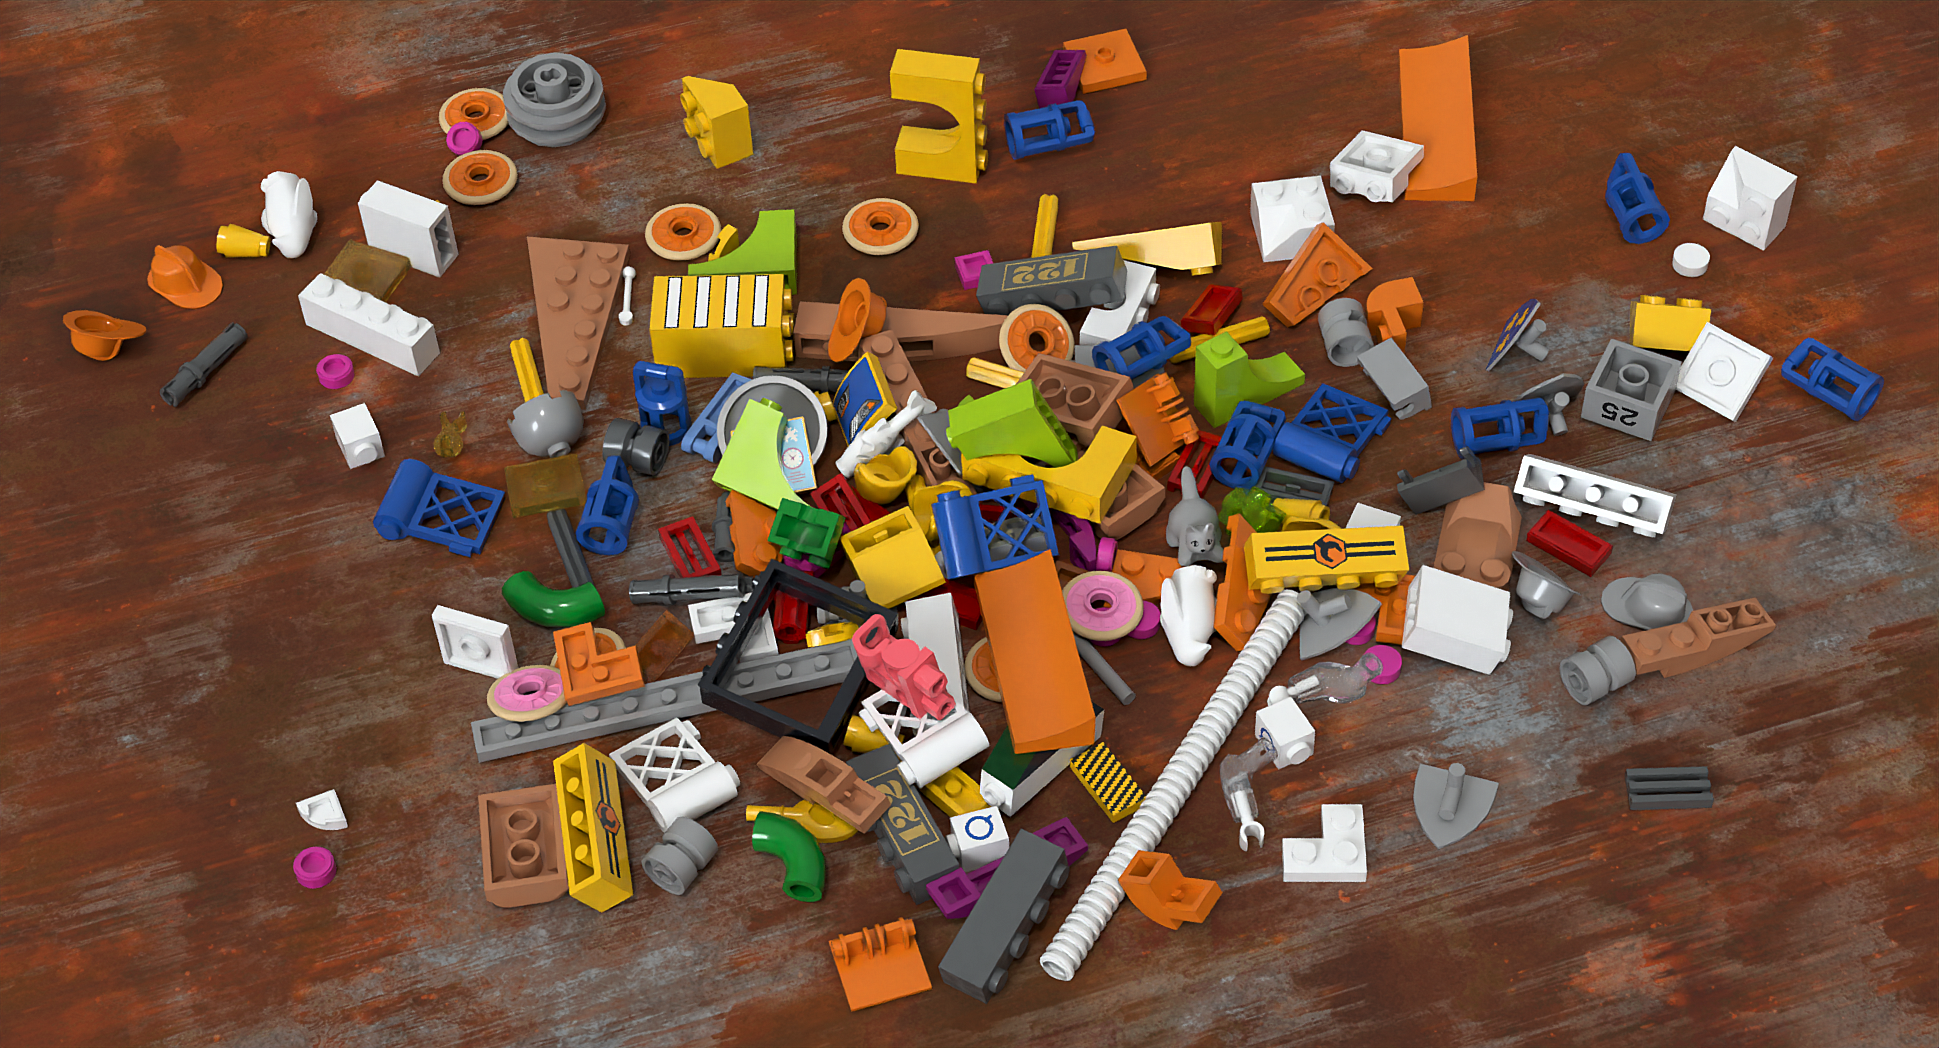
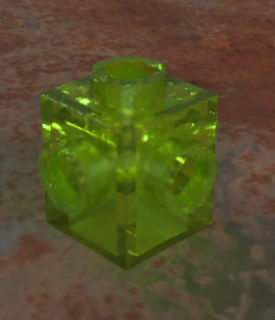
M1252 486L1251 489L1235 487L1224 498L1222 510L1218 518L1220 522L1227 526L1228 516L1240 513L1257 533L1276 532L1286 514L1270 502L1272 499L1271 495L1256 486ZM1226 529L1225 532L1231 536V531Z

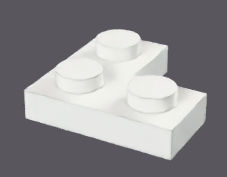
M752 592L746 593L743 598H721L688 605L696 644L719 640L725 632L729 634L735 624L733 619L739 604L742 601L747 602ZM768 609L741 655L740 663L779 655Z
M1322 804V838L1282 839L1283 882H1366L1367 866L1362 804Z

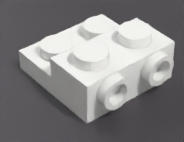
M1362 130L1330 162V187H1334L1341 194L1357 193L1365 195L1372 202L1388 201L1393 203L1408 187V174L1424 158V145Z

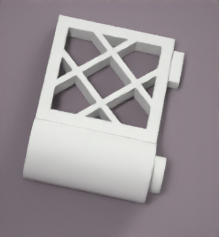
M947 685V692L953 696L956 705L953 708L955 713L944 720L931 719L932 715L928 712L921 719L904 717L907 707L902 703L899 704L896 716L879 714L876 708L888 701L899 702L883 690L878 691L861 702L864 709L859 712L860 717L871 732L879 729L902 762L897 764V767L909 786L916 783L919 788H922L990 746L979 723L970 712L965 710ZM901 726L919 728L916 737L903 745L900 743L898 735Z
M677 717L609 754V757L615 761L616 769L650 809L654 820L664 833L677 817L695 820L737 797L736 787L740 786V780L732 766L729 764L724 766L719 761L715 762L697 741L701 736L689 720L681 722ZM674 734L681 738L678 747L660 746L663 740ZM635 755L647 756L644 766L627 765L625 761ZM656 757L674 758L671 769L653 767ZM683 759L699 760L702 763L692 770L680 769ZM648 778L667 779L665 785L652 792H649L646 788Z

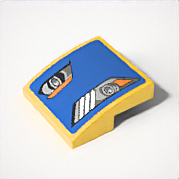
M868 351L846 374L837 389L832 403L848 446L853 442L858 432L864 429L867 431L875 426L881 418L887 419L898 409L878 357Z

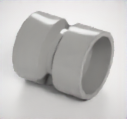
M1340 298L1328 302L1321 308L1318 313V323L1329 360L1333 364L1342 367L1358 365L1357 355L1374 347L1361 303L1351 298Z
M1607 636L1590 645L1586 651L1577 652L1560 662L1559 668L1564 686L1575 701L1581 705L1593 703L1608 694V691H1615L1632 682L1636 676V668L1630 652L1614 636Z
M677 817L663 834V843L657 842L641 863L645 873L655 884L669 893L680 895L684 893L697 877V870L703 869L716 854L718 846L713 836L699 823L690 818Z

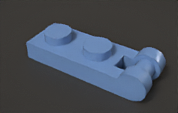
M733 372L683 437L681 443L682 451L692 455L696 452L700 453L705 460L712 463H717L720 460L722 453L717 440V423L721 409L729 396L737 388L752 379ZM705 435L711 436V439L709 441H706L703 438Z

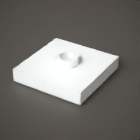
M1707 322L1680 367L1676 390L1736 422L1773 357Z
M437 605L432 614V619L445 664L497 679L518 668L509 625Z

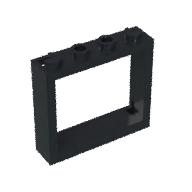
M771 559L765 571H761L759 576H755L751 586L753 592L748 601H742L739 604L734 615L733 622L735 624L729 634L725 632L721 636L715 653L717 656L711 666L706 665L702 670L703 676L698 683L701 700L707 706L780 738L788 736L800 739L832 755L871 682L867 679L858 656L818 730L723 688L778 590L860 626L874 614L882 615L886 620L890 635L895 637L898 631V613ZM877 627L871 630L866 643L875 636Z

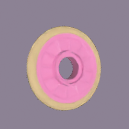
M1091 571L1083 573L1069 581L1062 590L1072 631L1087 639L1110 641L1121 638L1136 628L1143 615V599L1137 587L1127 578L1113 572ZM1096 600H1104L1110 603L1112 607L1107 611H1097L1092 608L1091 603Z
M530 665L504 674L492 684L488 691L487 703L490 710L500 718L517 722L533 721L557 712L567 703L564 696L560 669L547 665ZM537 691L533 694L523 695L527 692Z

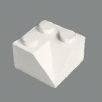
M1735 146L1708 194L1703 220L1747 243L1765 250L1786 227L1797 176Z
M1321 175L1252 183L1250 214L1263 262L1293 259L1317 224L1324 222L1334 232L1335 223Z

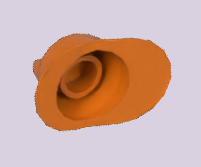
M157 245L155 247V256L152 259L151 270L147 278L149 287L173 304L185 309L206 307L215 302L221 295L223 288L221 276L213 268L202 262L190 248L183 245H173L166 248Z
M856 278L846 286L841 297L838 315L828 344L830 359L837 363L844 361L852 354L860 339L881 333L885 323L886 300L870 292V287L864 279Z
M76 310L68 312L63 316V323L67 328L71 329V343L74 349L79 353L100 361L114 358L119 353L124 339L136 338L146 333V327L142 324L113 318L99 312Z

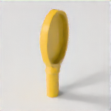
M805 799L794 807H784V805L781 807L747 805L746 821H755L759 811L776 813L797 820L817 838L819 843L844 841L858 831L816 802L812 805Z

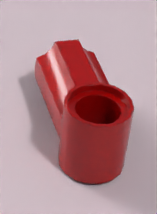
M802 571L815 577L814 571ZM778 590L774 596V603L776 605L773 622L774 636L785 644H798L800 640L806 638L805 634H807L811 604Z

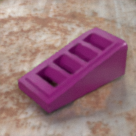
M1055 50L1034 89L1039 108L1048 107L1050 104L1056 103L1058 105L1074 101L1087 56L1085 50Z

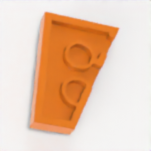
M1323 222L1314 227L1262 305L1286 327H1291L1373 268Z
M1240 513L1228 516L1227 529L1231 531L1230 546L1225 547L1223 551L1222 561L1227 563L1225 582L1219 584L1213 626L1236 652L1244 649L1245 644L1255 632L1272 595L1262 593L1261 589L1249 590L1244 544L1251 533L1257 532Z

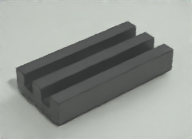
M1265 466L1252 491V502L1272 506L1276 498L1320 500L1322 505L1328 506L1330 495L1333 493L1334 481Z
M1707 766L1626 769L1625 783L1630 810L1712 808L1714 798L1713 793H1710L1711 783L1707 778ZM1700 791V793L1676 794V792ZM1660 792V795H1637V793Z

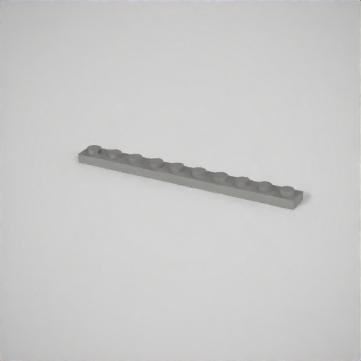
M852 639L738 663L723 689L756 702L842 683L854 664L857 653ZM697 672L647 683L645 687L568 706L566 703L557 712L533 721H509L497 716L471 722L476 753L480 763L670 721L676 717L679 719L715 711L717 709L702 703L698 683L703 673Z

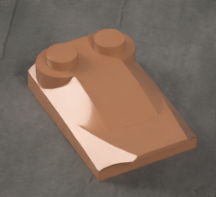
M1038 353L1016 383L1032 379L1067 432L1074 433L1078 442L1085 446H1090L1101 426L1112 429L1116 428L1123 418L1116 400L1134 388L1130 376Z
M1075 437L1072 441L1077 447L1078 459H1080L1089 446L1079 443ZM1042 460L1035 464L1040 467L1055 468ZM1135 464L1101 524L1091 521L1093 532L1100 538L1107 537L1118 540L1156 514L1157 509L1165 499V487Z
M1484 482L1485 490L1447 503L1433 568L1509 591L1514 557L1511 554L1513 551H1516L1522 516L1516 507L1511 489L1508 486Z
M556 784L478 795L486 900L502 908H511L550 902L564 896L569 886Z

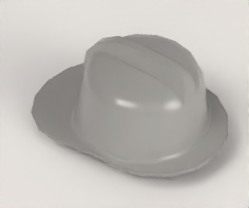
M1512 552L1511 555L1522 566L1516 593L1522 599L1523 607L1528 612L1544 619L1551 613H1559L1574 594L1581 596L1580 593L1572 590L1558 575L1540 562L1521 552Z
M1662 573L1651 574L1645 578L1626 577L1617 579L1607 585L1601 597L1603 609L1612 619L1645 630L1687 622L1693 611L1681 583L1672 576Z

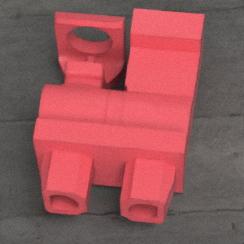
M874 614L853 634L852 642L867 679L904 706L909 707L911 713L918 719H921L928 712L936 719L942 720L955 707L954 698L946 689L948 683L946 675L940 671L934 652L927 647L920 651L915 641L910 639L897 640L890 635L884 616ZM877 627L875 636L866 643L868 634Z

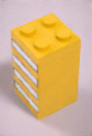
M784 274L654 276L649 328L654 362L680 368L683 371L684 378L729 377L732 372L744 377H753L755 366L787 368V361H793L794 359L793 340H788V337L793 335L795 316L794 313H788V310H792V289H785Z

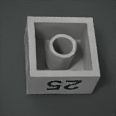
M1611 339L1586 387L1581 418L1652 441L1676 391L1682 361Z

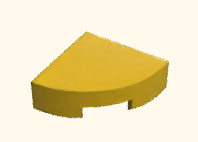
M728 224L717 236L721 241L716 248L715 254H709L708 261L723 257L740 247L738 230Z
M851 621L825 624L805 634L808 647H815L852 639L853 634L859 629V625Z

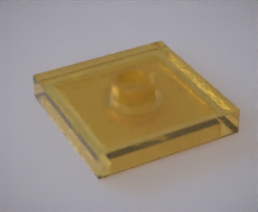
M349 240L323 275L332 279H339L346 285L361 292H368L374 298L386 303L412 265L409 257Z
M577 454L504 467L513 518L586 504V495Z

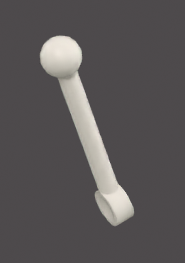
M630 266L623 269V277L625 278L623 311L619 314V322L624 326L633 323L630 304L632 279L635 278L636 271Z

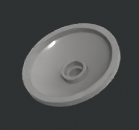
M763 376L746 382L729 396L721 409L717 423V440L722 455L731 439V431L736 429L749 399L760 403L761 399L765 398L782 406L780 412L784 413L787 419L802 416L805 418L813 465L815 466L818 463L827 443L828 423L820 401L805 385L783 376Z

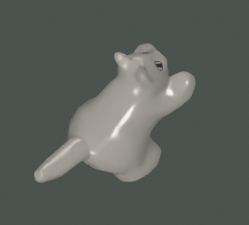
M1185 466L1182 469L1181 475L1182 500L1169 513L1168 525L1166 527L1167 543L1171 547H1179L1178 563L1181 566H1190L1198 560L1223 562L1224 550L1219 542L1222 532L1219 526L1218 515L1211 504L1200 498L1190 467Z

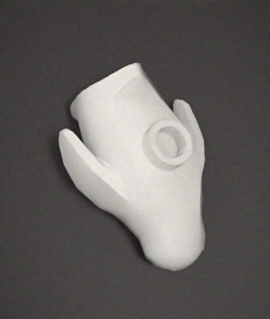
M276 171L268 175V178L263 179L260 188L265 192L266 207L262 212V225L269 234L275 237L272 243L279 248L285 257L298 258L307 248L312 230L317 222V213L313 210V199L307 180L305 178L299 179L297 175Z
M1197 565L1176 569L1171 579L1166 578L1163 581L1160 605L1162 612L1160 622L1177 660L1186 666H1196L1203 661L1206 653L1211 649V645L1207 644V642L1216 631L1213 626L1217 599L1214 596L1213 583L1217 580V575L1213 570H1206V567Z

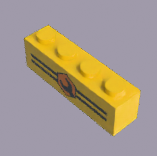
M1403 526L1251 533L1244 544L1249 590L1261 589V592L1265 594L1278 593L1288 587H1299L1300 591H1316L1326 585H1337L1338 589L1348 590L1357 588L1363 583H1375L1376 587L1386 588L1397 585L1409 571Z
M582 743L553 760L569 894L571 897L602 913L633 896L615 761L589 745Z

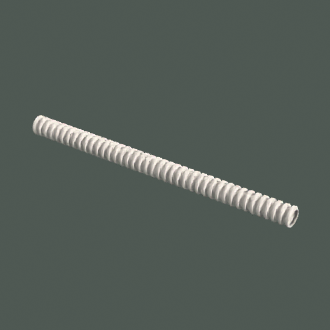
M1285 589L1278 594L1277 599L1272 603V607L1268 609L1266 615L1262 618L1261 624L1257 626L1255 632L1245 644L1244 649L1234 661L1233 666L1228 670L1227 675L1217 687L1216 693L1211 696L1210 701L1205 705L1199 718L1194 722L1193 728L1188 731L1187 737L1183 739L1181 746L1177 748L1175 755L1171 757L1169 764H1167L1163 773L1158 777V781L1152 786V791L1147 794L1146 800L1141 803L1140 809L1135 812L1134 819L1130 820L1127 828L1116 841L1115 847L1111 849L1109 856L1105 858L1103 865L1097 870V875L1092 878L1091 884L1086 887L1084 894L1078 899V904L1073 907L1072 913L1065 919L1066 923H1063L1059 928V933L1054 936L1053 943L1048 945L1046 952L1040 957V964L1050 976L1059 980L1069 981L1080 967L1081 961L1086 958L1087 951L1093 947L1094 941L1098 939L1100 932L1106 927V922L1111 919L1112 912L1118 908L1119 903L1125 897V891L1118 882L1119 877L1138 850L1154 852L1155 846L1160 843L1161 837L1167 832V827L1173 823V818L1178 815L1179 809L1184 806L1185 800L1191 795V791L1196 787L1197 782L1202 778L1203 773L1213 761L1214 755L1220 750V746L1231 733L1232 728L1237 723V719L1242 716L1243 710L1247 708L1249 702L1254 697V693L1258 691L1260 684L1265 680V676L1271 671V667L1276 663L1277 658L1282 654V650L1287 646L1293 633L1303 621L1307 612L1297 601L1298 592Z

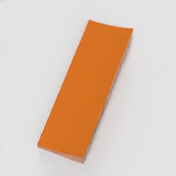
M1468 35L1434 46L1399 49L1398 66L1402 140L1424 145V158L1408 174V187L1404 190L1405 200L1474 201L1477 184V162Z
M1051 549L1006 568L974 574V587L1014 753L1021 754L1094 745L1096 717Z

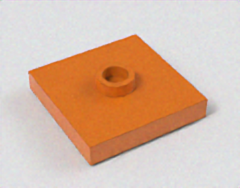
M1127 29L1063 42V50H1085L1087 56L1078 84L1083 94L1147 80V71Z

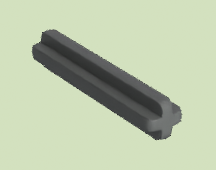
M560 507L556 510H550L547 513L548 524L572 588L588 581L594 585L566 510Z

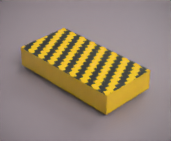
M1104 742L1070 759L1071 770L1113 823L1140 809L1141 803L1146 800V795Z

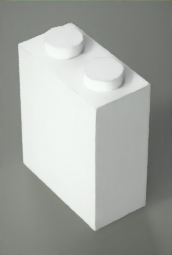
M378 180L361 196L358 206L371 253L439 278L459 255L448 205Z
M1422 565L1408 586L1402 648L1490 675L1499 662L1506 660L1510 651L1511 641L1506 639L1507 630L1513 618V610L1509 608L1510 592Z

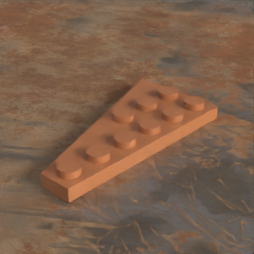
M527 236L548 393L551 399L562 397L560 394L562 390L573 392L581 410H586L623 282V269L627 267L629 261V245Z

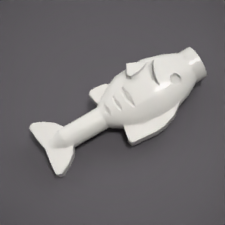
M914 390L909 396L907 406L890 421L881 418L875 426L867 431L864 429L858 432L841 458L835 462L837 468L845 477L850 479L854 476L856 464L860 462L867 464L878 454L889 455L895 448L905 442L899 432L917 416L936 411V404L931 400L923 398L919 392Z

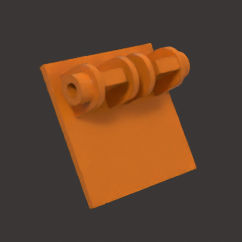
M1167 372L1155 374L1116 400L1133 435L1137 436L1138 447L1149 467L1184 443L1187 445L1199 439L1197 434L1199 428L1196 426L1191 414L1180 417V415L1189 411L1188 406L1179 410L1175 407V405L1183 402L1184 398L1182 396L1172 400V398L1180 395V392L1174 382V378L1169 377Z
M899 917L896 922L885 924L881 927L879 924H874V928L870 930L867 927H863L862 932L846 936L838 934L837 939L829 941L851 1012L932 989L914 937L916 931L912 919L904 920L903 917Z

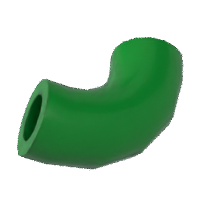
M522 571L511 576L502 587V595L510 607L524 619L546 627H573L605 616L602 599L595 586L589 581L570 589H551L539 582L533 573Z
M759 811L753 827L752 845L754 851L775 855L783 861L786 867V875L782 889L788 896L803 902L819 901L822 898L825 887L826 859L817 838L797 820L776 813Z

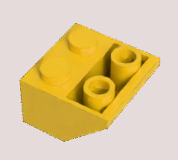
M691 76L682 78L684 93L680 94V99L687 114V118L683 119L684 127L689 137H695L698 141L702 156L704 158L709 157L716 169L754 155L748 104L733 84Z
M1640 295V302L1631 301L1630 345L1642 348L1690 351L1707 322L1710 323L1711 309L1702 307V301L1697 299L1677 298L1676 305L1665 304V297Z
M909 506L840 536V542L850 568L856 579L865 583L866 597L869 601L890 609L946 583L927 539Z

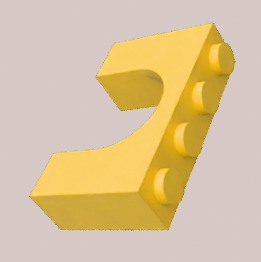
M897 49L890 70L891 98L938 105L950 112L956 118L959 125L946 130L902 125L895 147L896 174L977 184L980 170H986L988 163V150L983 149L987 139V125L982 124L986 114L987 102L986 99H981L985 89L986 75L980 73V58Z
M1101 426L1089 448L1080 459L1072 464L1057 468L1033 465L1018 454H993L966 460L961 453L962 479L978 486L998 490L1011 487L1010 479L1033 474L1035 481L1043 480L1049 508L1101 524L1137 462V436ZM1034 490L1022 492L1019 495V498L1037 503Z

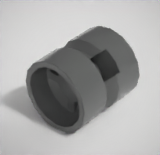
M615 418L609 425L604 438L603 461L606 463L608 456H621L626 468L632 465L633 470L636 472L656 476L663 468L667 458L669 433L666 429L650 425H644L640 428L638 422Z

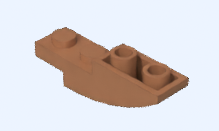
M1756 597L1695 610L1691 612L1687 622L1623 635L1620 641L1630 652L1637 675L1659 670L1663 677L1667 678L1729 656L1774 631L1776 624Z
M782 736L757 763L760 770L812 805L816 802L863 834L891 806L888 797L860 779L854 768L826 751L800 739Z

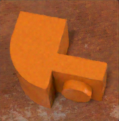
M1413 277L1393 280L1377 286L1368 296L1365 316L1371 336L1376 335L1378 344L1392 338L1404 354L1407 337L1406 330L1421 327L1424 302Z
M1138 850L1118 879L1131 902L1143 914L1153 921L1174 930H1178L1183 921L1203 923L1223 893L1216 881L1184 877L1171 855L1166 853Z

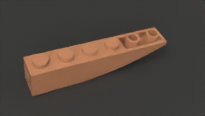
M800 301L793 331L796 357L831 360L828 354V344L840 304ZM886 307V319L881 332L893 330L909 362L944 359L1000 349V330L1007 316ZM858 345L844 361H858Z
M892 329L860 339L858 343V360L867 351L878 357L898 408L886 419L887 421H890L907 406L909 396L914 390L919 392L923 398L928 399ZM917 417L899 432L905 440L901 446H905L913 452L917 460L916 473L924 478L926 487L939 485L945 481L956 480L967 485L973 495L977 494L972 483L963 480L962 475L956 472Z

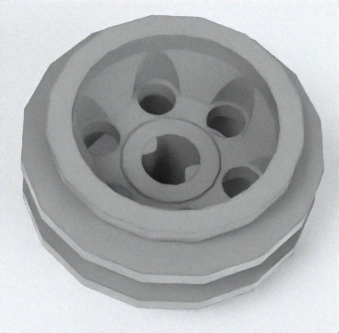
M554 52L537 55L524 61L514 70L503 89L508 124L517 135L538 146H567L586 138L601 122L606 110L601 76L591 65L571 54Z

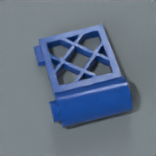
M1322 383L1292 422H1286L1282 426L1275 440L1273 455L1326 478L1343 483L1347 478L1352 479L1355 476L1360 463V459L1357 457L1375 433L1382 436L1391 424L1392 418L1387 416L1388 409ZM1325 398L1338 403L1339 407L1324 409L1321 402ZM1365 414L1373 419L1357 422L1354 415ZM1345 416L1348 424L1333 426L1330 419ZM1321 420L1324 427L1312 428L1304 424L1305 422ZM1354 434L1357 440L1354 444L1339 439L1338 436Z
M406 459L400 462L374 517L373 524L378 533L388 540L404 539L409 535L449 546V552L467 557H471L472 553L480 555L505 500V491L434 473L425 463L414 459ZM442 487L455 491L457 497L440 503L436 493L438 488ZM480 498L493 501L491 507L479 512H475L470 502ZM463 505L468 516L451 522L445 511ZM439 514L445 524L434 529L421 526L424 519ZM475 524L479 531L476 540L461 537L457 532L459 529Z
M1033 474L1010 479L1011 487L964 497H961L959 490L937 495L938 502L931 504L948 579L1015 565L1051 549L1052 556L1059 555L1043 480L1035 481ZM1034 490L1038 506L1032 516L1029 517L1013 505L1022 492ZM1013 494L1009 502H1006L1005 500L1000 498L1003 496ZM992 499L1004 507L1003 512L994 525L982 518L979 507L980 501ZM1009 511L1027 522L1017 540L999 529ZM1039 514L1042 525L1035 521ZM1032 526L1044 533L1047 550L1033 552L1021 544ZM984 527L991 530L987 537ZM995 534H997L1013 546L1005 559L992 562L988 545ZM1018 549L1025 553V555L1013 557Z

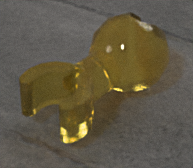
M462 411L459 418L450 423L447 418V412H442L440 420L443 431L434 439V449L443 458L456 457L463 449V441L459 433H462L467 428L466 415Z

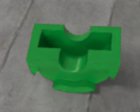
M782 498L767 541L781 546L779 554L801 561L804 554L809 556V563L829 569L844 528L846 517Z

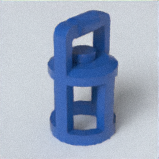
M1080 100L1058 105L1056 103L1050 104L1048 107L1020 113L1004 114L1005 136L1010 154L1014 160L1053 150H1065L1067 147L1090 143L1094 140L1095 127L1090 112L1087 110L1085 103ZM1076 112L1083 133L1067 136L1071 132L1068 117H1064L1063 114ZM1046 125L1048 134L1023 139L1022 129Z
M1625 152L1620 153L1615 161L1607 181L1605 199L1617 217L1624 239L1635 244L1647 243L1664 233L1669 226L1670 218L1653 190L1654 185L1651 178L1645 173H1641L1632 154ZM1652 213L1656 225L1642 232L1637 218Z
M1160 316L1149 323L1144 321L1138 322L1133 325L1131 331L1118 338L1095 345L1092 349V358L1096 368L1106 371L1110 370L1105 361L1110 359L1118 374L1130 376L1132 380L1151 369L1159 370L1163 368L1167 363V359L1191 346V336L1170 318ZM1158 331H1164L1175 341L1165 346V341ZM1134 345L1141 359L1127 366L1120 352Z
M1813 338L1803 340L1785 359L1781 368L1782 377L1804 389L1809 395L1817 397L1845 413L1847 417L1854 421L1861 420L1869 412L1879 397L1884 384V377L1870 372L1844 357L1839 351L1832 350ZM1813 351L1822 356L1820 360L1816 359L1808 371L1809 379L1794 370L1808 357L1809 352ZM1836 376L1857 387L1855 393L1851 394L1834 384L1833 381Z
M638 361L633 367L635 397L641 421L640 427L651 424V426L665 429L662 415H676L679 417L680 429L675 433L669 434V446L678 444L692 426L683 371L674 366Z
M1542 398L1511 402V400H1501L1500 404L1470 409L1457 407L1453 408L1451 413L1453 442L1456 452L1461 459L1465 458L1459 449L1466 446L1474 454L1503 449L1517 451L1522 446L1540 444L1545 441L1547 436L1549 411L1545 400ZM1534 411V432L1522 434L1525 431L1523 416L1519 413ZM1497 421L1499 434L1474 438L1472 424Z
M1240 401L1210 460V470L1214 477L1222 484L1233 489L1245 490L1255 486L1273 450L1276 437L1285 424V412L1250 401ZM1268 422H1273L1275 424L1272 427ZM1228 457L1238 460L1232 475L1227 473L1220 465L1223 458ZM1249 468L1252 475L1244 478Z
M608 456L601 480H597L590 485L584 511L576 530V538L581 546L599 555H616L625 550L629 541V532L633 518L639 505V495L633 488L631 477L621 456ZM592 527L608 529L604 543L589 537Z

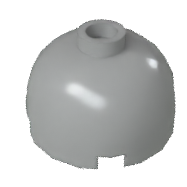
M562 390L560 391L562 397L551 399L549 393L542 394L528 400L513 411L515 419L512 421L508 418L507 423L512 435L524 451L540 457L550 456L551 459L561 458L571 451L570 447L579 439L584 423L581 408L573 392Z

